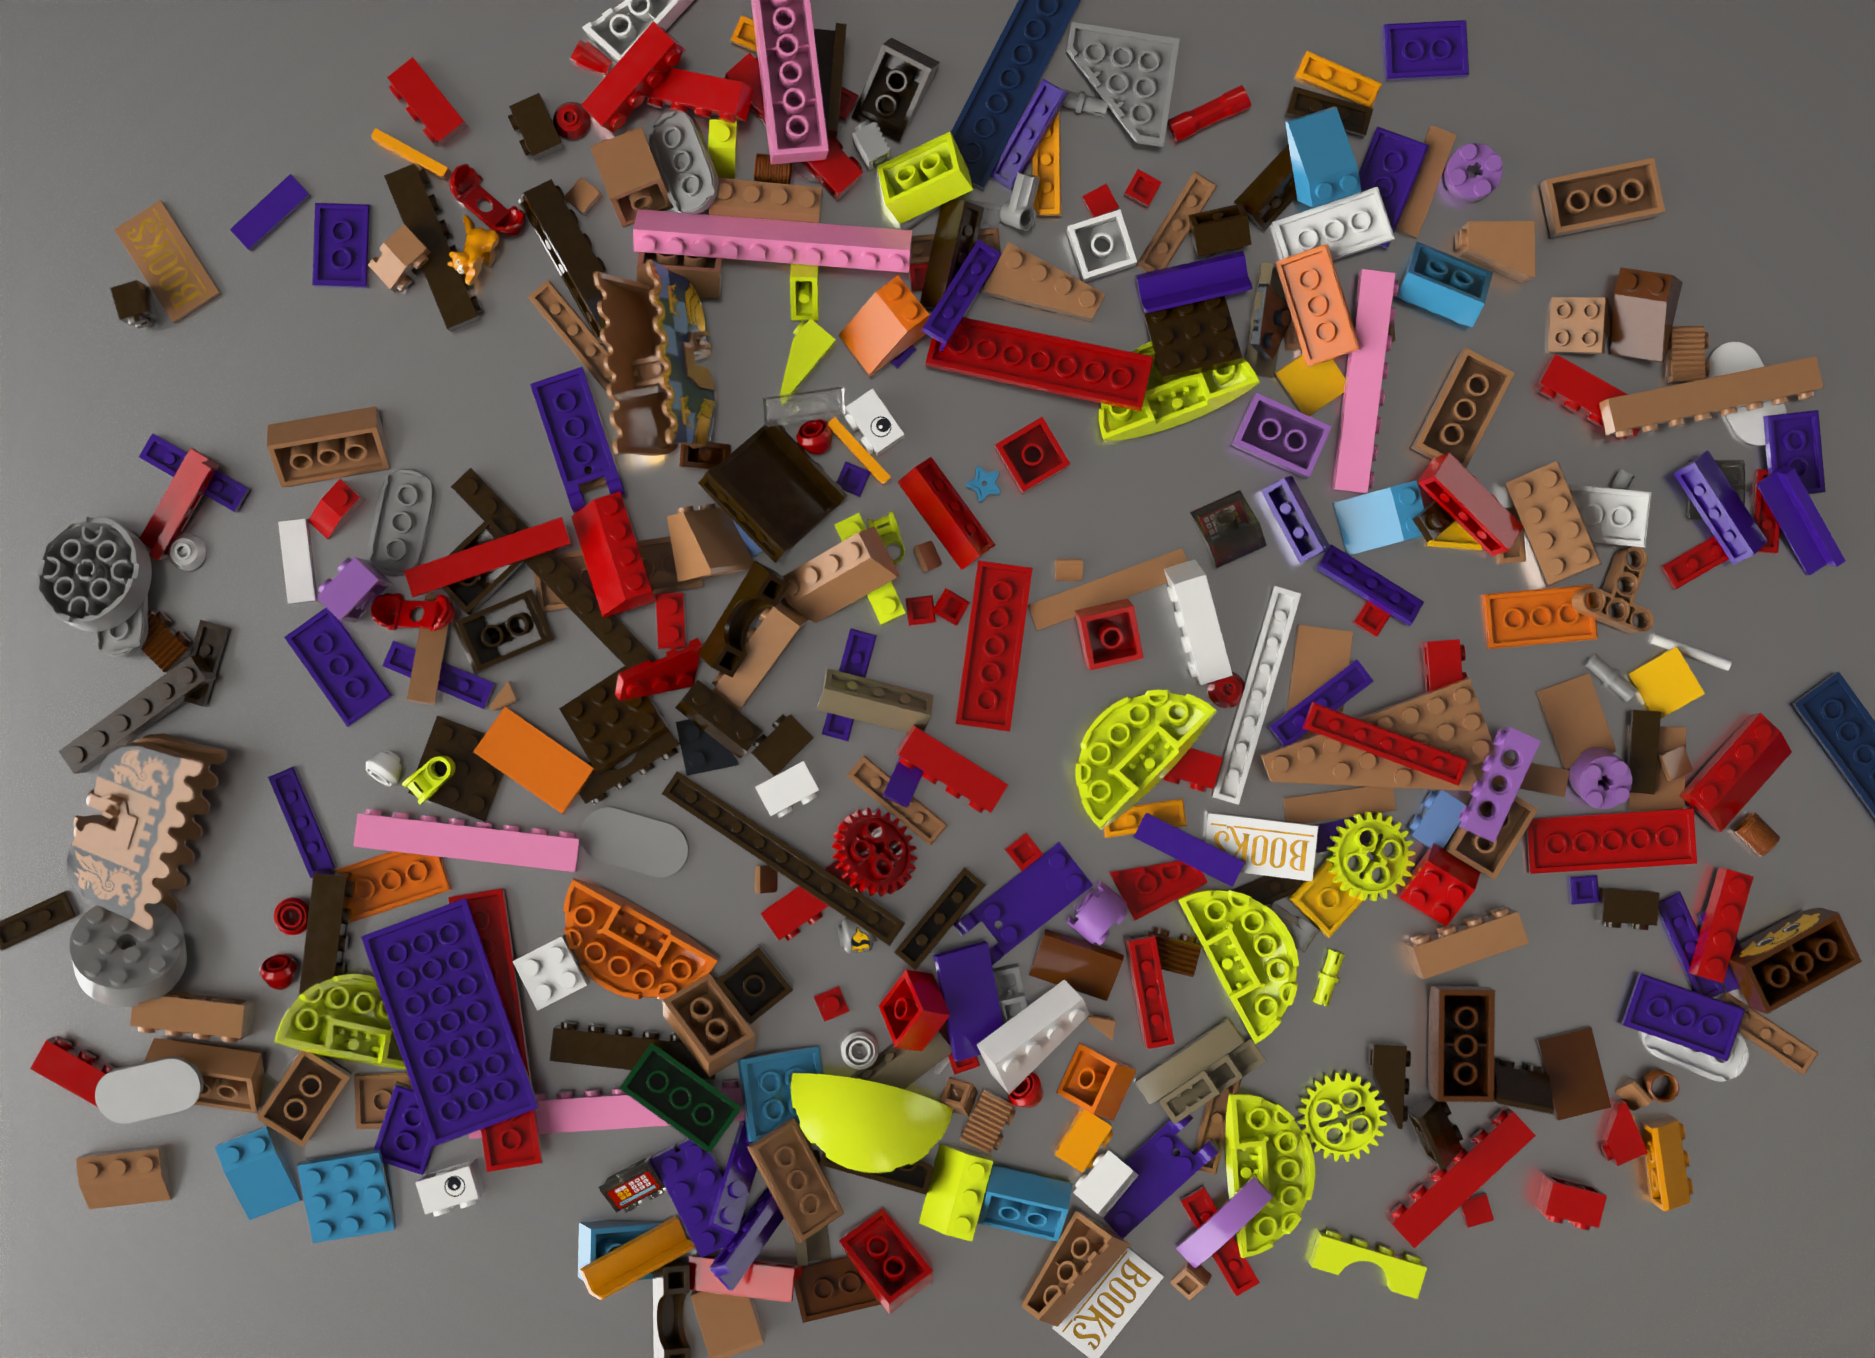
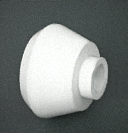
M181 534L169 545L168 556L170 562L177 569L192 571L204 562L206 548L203 541L196 535Z
M390 751L386 753L380 752L366 762V771L375 780L386 786L396 785L399 782L402 765L399 763L401 759Z
M854 1032L848 1035L841 1046V1055L844 1062L849 1067L858 1070L866 1069L873 1065L879 1053L876 1040L865 1032Z

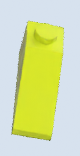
M811 318L807 323L802 321L793 331L795 337L792 341L778 399L783 405H785L837 343L835 338Z

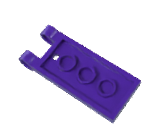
M579 367L531 383L530 386L573 513L586 506L579 485L605 477L610 494L620 491L622 497L626 496L584 368ZM587 466H590L592 468V472L590 474L585 473V468Z
M1058 842L1035 862L958 920L954 927L963 936L982 921L998 941L989 948L991 962L994 965L1010 950L1092 887L1093 884L1061 843ZM996 921L1002 922L1000 929L995 928L994 924Z
M1190 1114L1176 1124H1173L1170 1119L1124 1161L1139 1176L1103 1218L1120 1237H1126L1222 1149L1213 1139H1210L1194 1154L1176 1135L1193 1119ZM1177 1148L1181 1153L1179 1156H1175L1172 1151Z

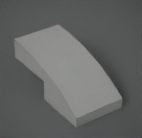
M1018 963L993 969L1003 1025L1027 1008Z

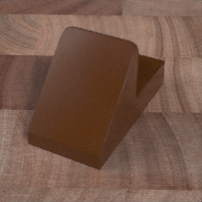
M709 442L706 447L696 449L691 448L689 445L681 444L679 467L688 470H709L713 466L716 467L730 455L731 444Z

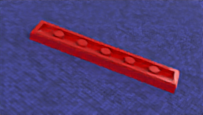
M560 517L404 570V574L412 597H417L571 544L564 520Z
M1314 702L1311 703L1302 727L1457 786L1461 782L1469 761L1468 759Z

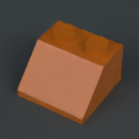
M1079 1043L1056 1093L1095 1115L1114 1121L1136 1070Z

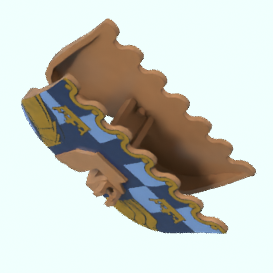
M653 260L646 261V269L649 277L655 282L654 289L643 283L601 272H594L595 285L603 294V299L598 301L597 309L600 316L606 321V327L601 329L600 336L602 342L609 348V355L604 357V367L612 376V383L607 385V394L615 403V410L610 413V422L619 433L618 438L613 441L614 453L661 456L674 451L678 444L689 445L693 449L706 447L714 425L715 384L708 368L695 365L696 360L711 355V345L706 342V336H710V333L705 330L703 308L694 286L686 277L666 269ZM657 385H661L666 391L659 392Z

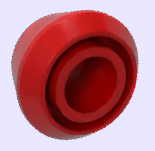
M563 103L554 113L553 123L556 131L566 139L580 138L590 127V114L580 103Z
M812 419L805 422L799 428L796 439L809 453L823 454L832 444L833 431L828 426L827 421Z
M1232 672L1233 676L1208 684V695L1215 705L1222 708H1232L1240 703L1245 684L1242 678L1235 672Z
M295 897L282 900L274 910L273 917L276 927L287 935H297L307 929L309 906L303 900Z
M274 955L262 963L259 973L269 987L284 990L295 980L297 963L288 955Z
M1033 1072L1029 1074L1008 1094L1009 1101L1015 1106L1033 1108L1038 1105L1044 1094L1040 1078Z

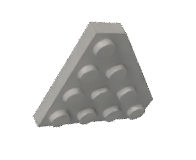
M1071 22L1067 53L1136 143L1159 147L1164 146L1180 39Z

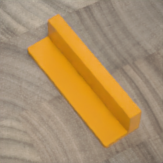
M674 1216L583 1266L579 1271L588 1292L599 1300H603L696 1247L692 1241L686 1238L679 1219Z

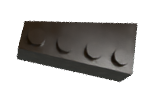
M824 1151L820 1162L822 1166L927 1195L934 1170L932 1166L920 1160L912 1165L907 1164L895 1168L892 1172H860L841 1166L828 1159Z

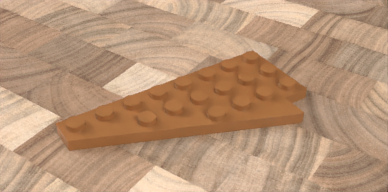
M1467 677L1358 718L1468 759L1469 761L1459 786L1320 734L1312 735L1261 755L1271 782L1471 791L1476 781L1472 765L1483 762L1487 755H1492L1495 748L1472 682Z

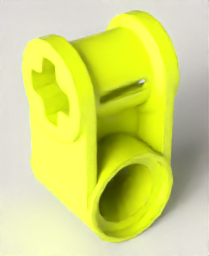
M889 511L888 515L875 520L867 519L869 528L875 527L886 549L892 545L900 548V556L893 559L892 562L895 566L902 563L906 555L893 511Z
M449 756L434 757L409 776L402 785L408 787L418 798L417 802L422 805L453 776L456 769L455 763ZM438 761L444 762L447 766V772L444 776L438 775L435 771V764Z

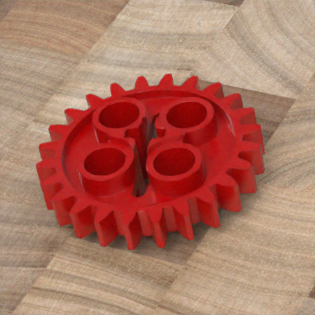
M870 808L865 809L863 812L857 810L852 815L850 814L837 826L839 830L833 834L837 841L831 847L838 850L832 857L840 859L841 862L836 866V869L844 868L845 872L842 878L850 877L851 887L858 883L860 893L868 888L869 896H873L878 892L879 896L882 897L886 893L891 895L906 885V882L912 879L910 874L916 870L912 863L917 860V857L911 855V853L917 848L908 843L913 837L904 835L907 827L899 828L897 826L899 823L898 818L893 822L890 821L889 812L881 817L880 809L875 810L873 813Z

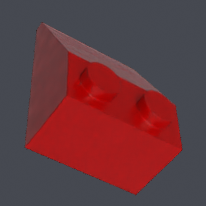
M884 1209L878 1211L839 1240L840 1245L872 1293L889 1314L933 1282V1270Z

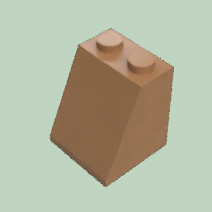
M642 127L628 130L624 134L609 140H603L590 147L622 227L635 223L638 209L665 211L674 207L668 198V192Z
M1468 221L1459 229V233H1456L1455 248L1460 249V257L1520 284H1525L1535 277V221Z
M715 503L701 505L699 510L694 511L693 506L677 508V514L667 516L678 582L724 576L749 570L754 562L733 519L722 508H716Z
M692 1291L690 1296L709 1358H728L764 1344L767 1333L754 1298Z

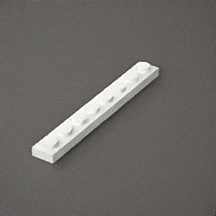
M1277 586L1273 587L1246 678L1243 695L1238 705L1212 793L1214 798L1238 805L1240 803L1301 593Z

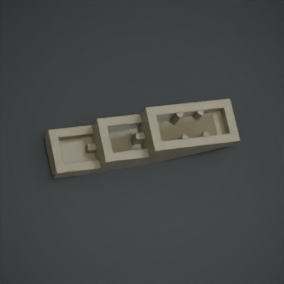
M1229 1018L1188 1043L1182 1050L1162 1061L1159 1066L1139 1077L1135 1083L1151 1105L1244 1043L1245 1039Z
M1250 1038L1165 1096L1159 1103L1173 1124H1176L1265 1063L1266 1060Z

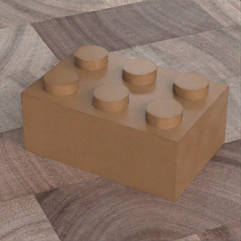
M1491 781V786L1494 790L1501 788V786ZM1516 796L1495 842L1465 830L1458 825L1443 849L1486 876L1496 880L1538 809ZM1484 801L1479 808L1481 815L1489 814L1492 805L1490 801Z
M710 973L663 1000V1017L708 1078L755 1050L756 1035Z
M300 1050L258 1112L256 1119L304 1148L349 1080L350 1073L322 1055Z

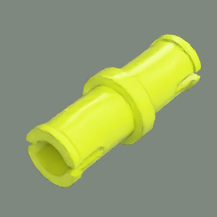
M1328 949L1323 971H1320L1318 974L1320 980L1312 1000L1313 1002L1320 1005L1324 1004L1327 1007L1330 1006L1335 985L1339 984L1340 981L1338 975L1346 955L1345 953Z

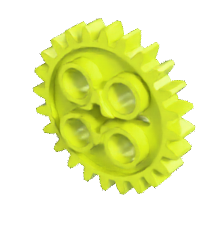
M1365 811L1364 818L1360 814H1354V822L1350 819H1344L1346 828L1337 826L1336 830L1340 835L1338 837L1330 836L1335 845L1326 847L1327 850L1333 852V856L1326 858V861L1333 862L1334 866L1328 869V872L1337 873L1333 882L1339 883L1343 881L1340 887L1341 891H1346L1350 888L1349 896L1355 897L1359 893V899L1364 901L1367 899L1368 894L1371 901H1377L1378 893L1381 898L1387 899V890L1397 894L1395 885L1405 886L1406 884L1402 877L1412 876L1406 870L1407 866H1415V863L1408 860L1410 856L1416 854V852L1408 850V847L1414 842L1404 839L1409 833L1408 830L1398 831L1402 823L1396 821L1391 825L1392 816L1387 815L1382 820V813L1376 812L1374 817H1372L1371 812ZM1368 831L1370 841L1362 845L1360 835L1362 832ZM1381 834L1382 838L1378 841V835ZM1390 842L1393 846V853L1386 857L1384 847ZM1368 852H1372L1371 854L1375 856L1373 861L1367 857ZM1356 856L1358 864L1355 869L1350 870L1348 860L1350 857ZM1379 867L1382 875L1375 882L1372 879V872ZM1361 872H1363V878H1362V879H1360V877H1359V875H1360Z
M1335 1071L1334 1079L1332 1080L1327 1074H1324L1325 1082L1322 1084L1315 1079L1314 1082L1317 1088L1314 1090L1307 1087L1306 1090L1310 1095L1309 1098H1300L1306 1104L1305 1107L1297 1108L1299 1113L1304 1114V1117L1297 1119L1298 1124L1306 1125L1301 1129V1132L1309 1134L1310 1144L1316 1143L1313 1148L1315 1153L1321 1148L1324 1149L1323 1157L1325 1159L1330 1153H1333L1336 1162L1340 1154L1344 1155L1346 1162H1349L1350 1154L1354 1153L1357 1159H1360V1150L1363 1149L1366 1153H1370L1369 1143L1378 1146V1142L1374 1138L1375 1135L1384 1136V1133L1379 1129V1126L1387 1125V1122L1380 1118V1116L1387 1114L1386 1109L1379 1108L1384 1103V1099H1375L1379 1090L1376 1088L1369 1091L1371 1086L1369 1080L1363 1085L1360 1084L1361 1075L1359 1074L1354 1080H1351V1075L1348 1071L1344 1078H1340L1338 1071ZM1348 1092H1353L1357 1095V1101L1353 1105H1346L1342 1102L1343 1096ZM1322 1102H1327L1332 1106L1330 1113L1327 1115H1320L1316 1111L1317 1106ZM1361 1106L1365 1107L1364 1111L1351 1113ZM1343 1110L1344 1114L1351 1113L1346 1116L1347 1121L1345 1122L1336 1119L1323 1127L1319 1126V1123L1322 1121L1337 1118L1338 1112ZM1357 1118L1367 1120L1368 1124L1364 1130L1358 1131L1353 1128V1122ZM1331 1128H1338L1342 1131V1135L1338 1140L1333 1141L1327 1138V1132Z

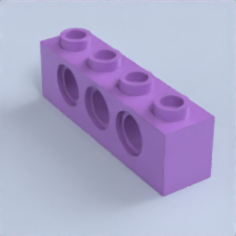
M1505 726L1503 730L1500 729L1493 742L1496 747L1492 755H1487L1483 762L1482 770H1484L1480 781L1476 780L1471 788L1470 795L1473 797L1469 805H1465L1460 812L1458 820L1461 823L1459 827L1495 842L1541 743L1540 740L1509 726ZM1512 750L1515 754V759L1513 763L1506 765L1503 761V755L1506 751ZM1500 775L1503 778V786L1498 790H1494L1491 786V781L1495 776ZM1484 801H1490L1492 809L1487 815H1481L1479 810L1480 805Z

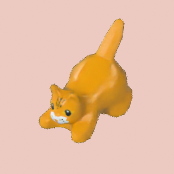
M464 215L463 222L466 232L464 250L462 252H450L449 255L452 261H449L447 264L457 270L459 274H466L465 283L471 285L477 279L482 269V264L489 268L494 263L496 257L494 248L499 242V235L495 230H486L482 227L474 229L472 220L467 215Z

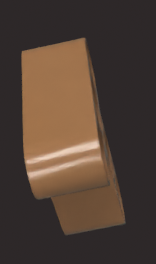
M1641 547L1619 549L1613 557L1603 589L1588 588L1575 592L1571 601L1574 610L1626 633L1648 632L1654 624L1653 614L1648 609L1634 604L1648 561L1645 550ZM1629 553L1633 557L1632 566L1628 563ZM1620 579L1623 580L1625 585L1623 592L1619 588ZM1587 595H1589L1592 600L1590 607H1588L1586 604ZM1611 605H1613L1616 610L1614 617H1612V615L1610 614ZM1635 615L1639 617L1638 627L1634 624Z

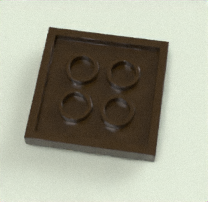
M1225 296L1145 313L1142 306L1162 382L1243 363V357Z
M625 666L559 708L599 775H602L669 731L649 695L623 701L618 700L615 695L618 675L620 672L627 670Z
M437 716L417 770L422 768L430 759L442 755L453 759L456 769L453 776L438 788L439 790L428 801L487 822L505 774L473 752L486 733ZM438 761L435 764V771L438 775L444 776L447 772V766L442 761ZM409 789L408 793L414 795V793Z

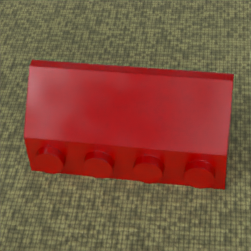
M615 492L594 499L572 515L573 525L602 617L605 618L655 602L656 600L621 492Z
M1762 713L1750 715L1679 796L1713 828L1721 833L1792 751L1782 732Z

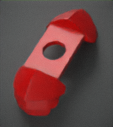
M468 164L456 167L450 176L449 182L450 191L455 199L479 217L491 230H495L501 235L512 236L518 234L523 226L526 214L522 210H518L516 206L507 209L479 185L482 177L476 174L474 168H471ZM480 200L488 201L492 206V210L489 212L481 211L477 206V202Z
M386 593L383 596H376L371 605L373 620L388 630L428 628L430 631H437L451 623L456 616L454 607L448 598L437 594L435 601L403 600V596L400 593ZM422 607L424 609L422 619L416 622L413 621L411 618L412 612L416 608Z

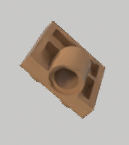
M1552 297L1548 352L1605 354L1606 339L1609 338L1611 329L1610 317L1608 315V299L1604 297Z

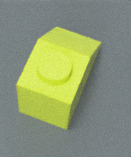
M709 119L708 151L718 178L736 179L739 134L737 121H735V124L721 120Z
M791 264V320L809 321L811 318L813 321H818L819 266Z

